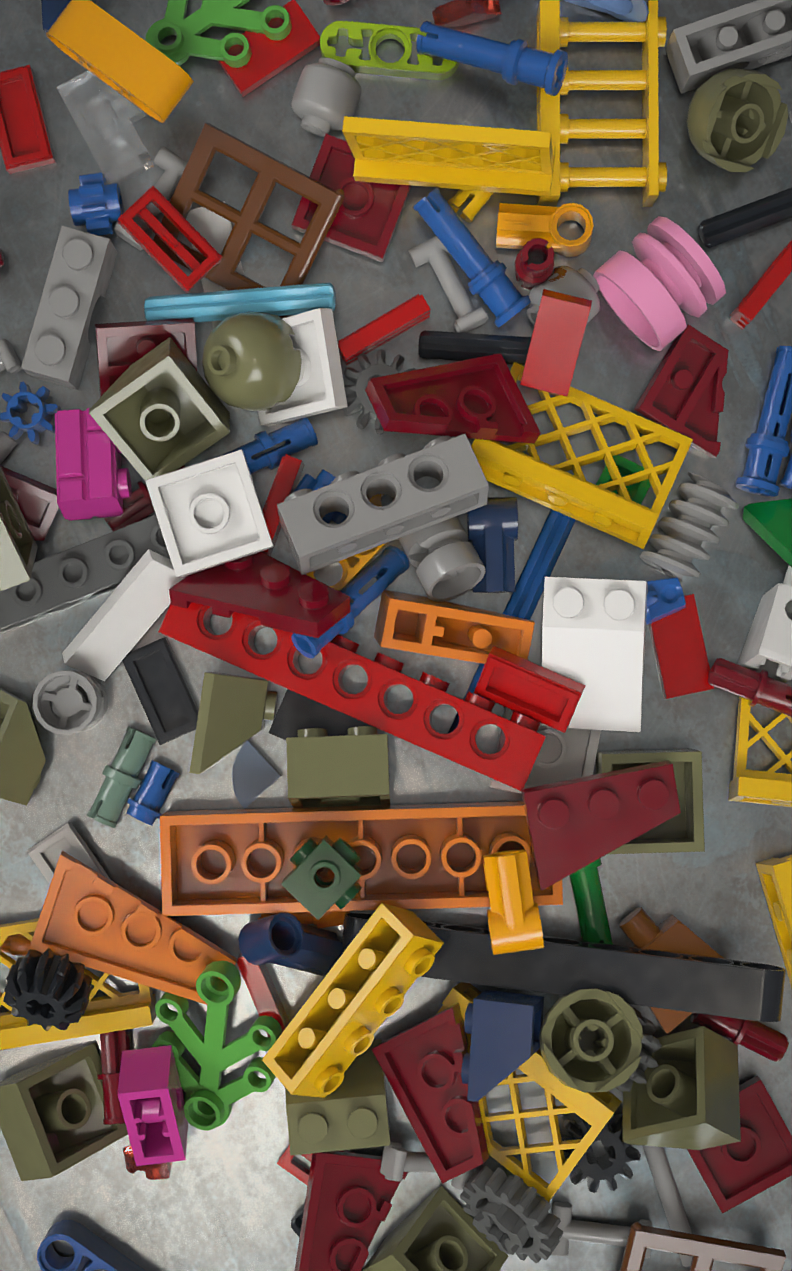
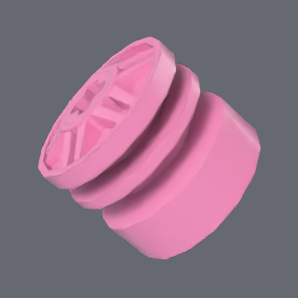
M658 216L649 224L647 228L648 234L640 232L632 241L638 259L628 252L619 250L595 271L593 277L596 279L600 288L599 291L606 302L628 329L650 348L661 351L687 328L680 308L689 315L699 318L707 310L706 303L714 305L726 294V290L718 270L699 244L679 225L666 217Z

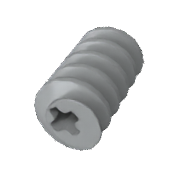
M687 472V474L695 484L681 483L677 489L685 501L672 500L668 505L669 510L676 518L662 517L658 522L660 528L667 536L652 534L649 538L650 544L657 553L643 551L639 556L642 561L668 577H677L680 582H683V576L699 578L701 575L691 563L693 558L707 561L710 559L711 556L701 546L702 542L719 543L720 538L710 529L711 526L714 524L728 527L730 522L720 512L722 507L738 509L739 504L725 489L691 472Z

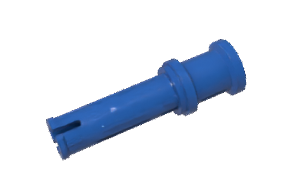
M429 21L423 22L420 27V31L425 32L426 37L418 34L416 42L418 53H426L502 74V79L506 80L508 84L516 86L519 82L538 86L545 88V93L551 96H556L561 89L568 65V54L566 51L558 49L555 53L535 49L529 47L528 42L522 39L513 40L510 44L435 25Z
M437 187L427 197L422 198L413 208L415 211H418L471 280L468 283L470 287L468 290L472 295L478 294L495 315L494 323L499 328L531 303L529 296H522L505 274L507 267L503 262L500 263L498 260L493 262L441 195V191Z
M779 346L776 348V357L757 431L747 438L745 444L749 452L743 476L737 478L735 486L749 493L776 497L779 494L780 488L776 485L782 458L787 457L790 451L789 443L785 440L792 413V346Z

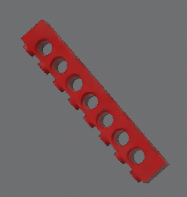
M191 602L188 608H183L170 604L158 631L159 633L519 791L524 789L546 738L545 735L537 732L541 724L540 722L513 711L510 720L492 713L495 705L494 702L469 691L465 700L448 694L446 691L450 683L425 672H422L419 680L402 674L401 671L404 663L377 652L374 661L356 654L360 644L340 635H336L320 650L322 654L321 667L315 673L305 674L298 665L300 652L292 642V632L272 628L277 635L276 647L270 653L261 655L254 646L256 633L266 627L261 626L259 617L234 612L230 629L224 634L216 635L210 627L211 606ZM352 666H361L368 676L365 689L357 694L347 692L342 683L343 674ZM398 685H405L413 694V704L403 714L394 713L387 704L389 691ZM441 705H451L459 715L457 728L448 734L438 732L432 725V714ZM488 724L500 727L505 735L503 748L494 754L485 753L477 744L478 731Z

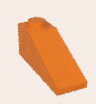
M384 590L381 596L374 638L384 648L482 664L486 663L493 646L528 660L535 622L448 601L434 602L425 596Z

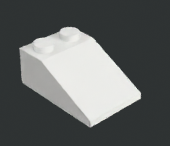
M545 577L542 667L586 685L568 728L641 732L648 594L647 581ZM541 723V727H549Z

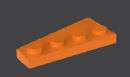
M61 852L29 949L44 953L50 948L55 955L63 956L69 954V961L73 963H82L85 967L208 1005L197 993L196 981L208 964L215 961H228L235 965L236 957L170 916H162V912L66 852Z

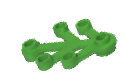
M168 0L165 17L156 21L149 28L145 41L179 66L185 63L190 56L225 61L230 67L239 68L246 65L251 58V48L244 35L230 33L222 40L199 35L210 27L216 26L261 33L271 40H282L289 35L292 25L287 10L279 5L269 6L263 12L240 9L241 6L250 0H202L201 8L185 18L188 0ZM279 17L284 20L283 25L279 28H270L268 26L269 21L273 18ZM169 35L177 36L173 44H161L165 37ZM233 45L244 47L242 53L237 56L229 55L228 50Z
M215 961L208 964L196 981L198 995L208 1004L204 1036L186 1014L189 1009L187 998L165 992L155 1005V1013L159 1020L168 1024L174 1032L166 1031L161 1033L152 1047L172 1045L181 1087L186 1092L184 1098L185 1117L192 1126L205 1131L219 1127L227 1121L232 1111V1103L253 1092H265L270 1088L276 1076L262 1061L263 1057L254 1058L242 1076L220 1086L221 1075L224 1069L259 1050L269 1051L282 1034L281 1025L276 1019L270 1016H260L246 1034L225 1045L229 1003L241 986V978L237 967L228 961ZM166 1003L173 1005L178 1012L171 1010ZM259 1029L267 1031L271 1037L263 1036ZM185 1047L201 1066L200 1078L181 1056ZM254 1071L261 1072L265 1078H260Z

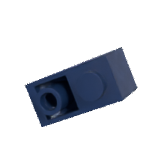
M485 990L473 999V1003L468 1004L464 1027L465 1032L471 1034L470 1053H466L464 1056L461 1070L462 1083L468 1084L467 1101H479L540 1048L539 1032L543 1023V996Z

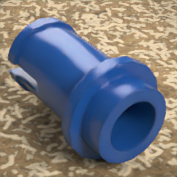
M154 760L151 761V766L134 799L128 798L126 801L130 804L126 813L153 826L156 818L160 819V815H162L160 810L173 784L180 775V773Z

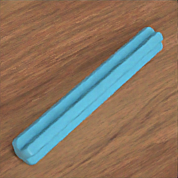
M316 283L150 296L145 299L144 313L147 321L193 318L194 322L221 321L227 317L245 312H264L286 316L297 315L318 308H329L334 311L336 307V292L331 283Z

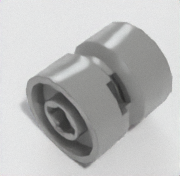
M458 516L399 538L410 564L417 568L416 574L426 595L434 602L451 600L465 594L474 588L485 574V567L474 546L466 542L468 539L467 533Z
M60 670L48 674L39 682L33 694L32 707L36 719L45 729L55 734L70 735L92 729L98 724L107 710L108 697L104 685L98 678L79 670Z

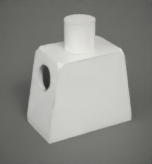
M788 566L783 584L778 583L763 595L737 663L758 673L762 669L768 671V677L783 683L792 680L791 566Z

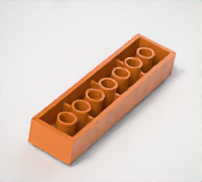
M523 801L167 811L160 815L162 916L309 912L281 883L296 867L290 861V858L310 838L318 844L326 835L333 842L341 837L362 858L356 864L362 869V875L356 881L362 887L361 890L344 908L340 909L334 904L327 912L376 910L381 903L403 909L490 907L483 855L510 850L527 851L534 903H537L538 906L563 905L562 880L542 891L538 886ZM321 867L317 870L318 875L322 879L329 880L335 876L330 868Z

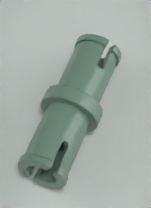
M130 726L126 730L127 733L112 765L106 764L102 772L106 776L91 809L87 813L88 817L112 828H116L117 820L132 788L138 789L141 783L138 775L153 743L155 744L157 740Z

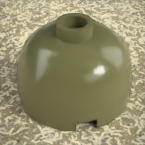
M727 69L709 77L696 90L689 104L686 119L690 140L699 155L729 172H748L754 169L750 165L756 163L761 157L768 159L781 142L788 119L787 104L781 102L780 93L777 90H782L779 83L766 74L747 69Z
M245 312L225 318L210 332L203 349V372L211 391L227 405L250 411L270 410L276 403L285 402L291 397L299 381L302 359L300 350H294L293 342L289 335L295 334L290 325L278 315L264 312Z
M600 989L575 990L559 998L545 1014L539 1032L540 1053L550 1073L565 1086L585 1093L608 1092L625 1083L638 1068L641 1056H639L642 1048L641 1039H643L642 1025L634 1009L619 995Z

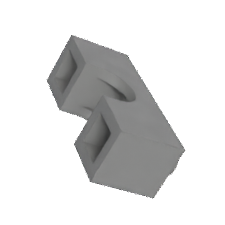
M65 226L61 227L21 365V369L31 377L75 390L79 389L91 348V343L88 340V331L92 312L99 296L103 298L106 296L118 254L110 239Z

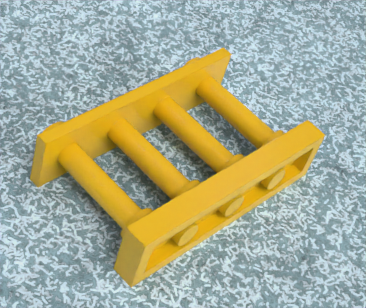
M540 0L536 15V49L555 53L558 49L560 50V47H567L568 42H642V70H569L567 65L563 84L556 96L546 94L545 88L537 86V131L551 132L552 142H555L556 146L551 196H537V205L556 207L560 198V192H568L569 187H643V207H653L659 192L666 191L667 164L666 162H659L658 47H665L667 22L665 16H658V0L647 1L649 14L643 22H569L568 17H560V0ZM568 90H642V119H569L568 114H560V95H568ZM568 139H642V167H569L568 162H560V144H568Z

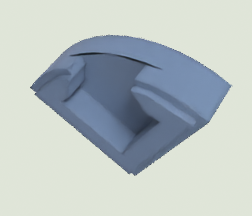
M250 740L239 750L232 769L233 789L244 809L282 776Z

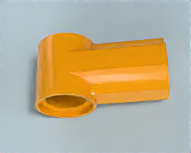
M499 203L496 248L521 250L531 239L541 238L549 242L546 246L547 249L552 246L554 252L561 256L576 257L584 253L590 246L594 227L593 217L588 209L577 203H566L560 207ZM572 220L582 225L584 233L576 240H567L559 235L558 227L565 221Z
M510 850L483 855L486 888L490 902L487 917L493 955L544 948L538 904L533 901L527 851Z

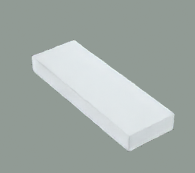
M148 549L63 651L62 656L65 665L105 681L170 605L169 589L186 576L177 578L171 560Z

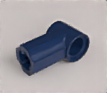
M488 497L487 505L467 512L468 542H472L485 567V574L482 580L473 588V593L515 592L514 541L518 539L517 497Z
M278 913L251 921L244 925L238 938L242 956L253 965L273 963L320 976H326L343 953V943L338 940L335 932L302 924L295 916L289 913Z

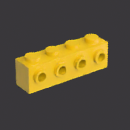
M381 903L266 1053L262 1061L291 1095L325 1098L341 1085L344 1079V1072L354 1059L371 1046L374 1040V1033L384 1020L401 1007L404 1002V994L415 980L432 967L435 960L434 956L444 942L413 911Z

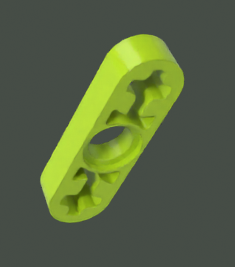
M335 21L323 30L320 37L322 58L340 61L351 67L355 73L439 81L451 77L459 66V62L443 59L442 65L436 66L433 65L431 56L417 54V65L410 64L412 58L411 41L417 42L418 34L426 37V33L421 32L420 28ZM339 36L348 37L349 45L363 47V37H370L368 44L369 60H362V49L356 48L347 49L343 57L336 56L335 47L329 46V44H337ZM385 39H395L402 44L404 54L398 61L387 63L378 57L376 53L377 46Z

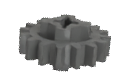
M484 1166L481 1171L476 1170L462 1189L464 1191L461 1193L460 1198L466 1202V1205L463 1207L464 1212L475 1217L472 1224L479 1232L486 1234V1238L489 1241H494L499 1249L507 1254L514 1255L516 1253L519 1259L523 1261L527 1256L535 1263H539L541 1258L545 1260L549 1258L563 1235V1231L557 1227L561 1220L559 1217L548 1212L551 1204L544 1197L536 1195L537 1190L534 1187L528 1188L524 1184L523 1179L517 1175L507 1176L501 1168H497L493 1172L487 1166Z

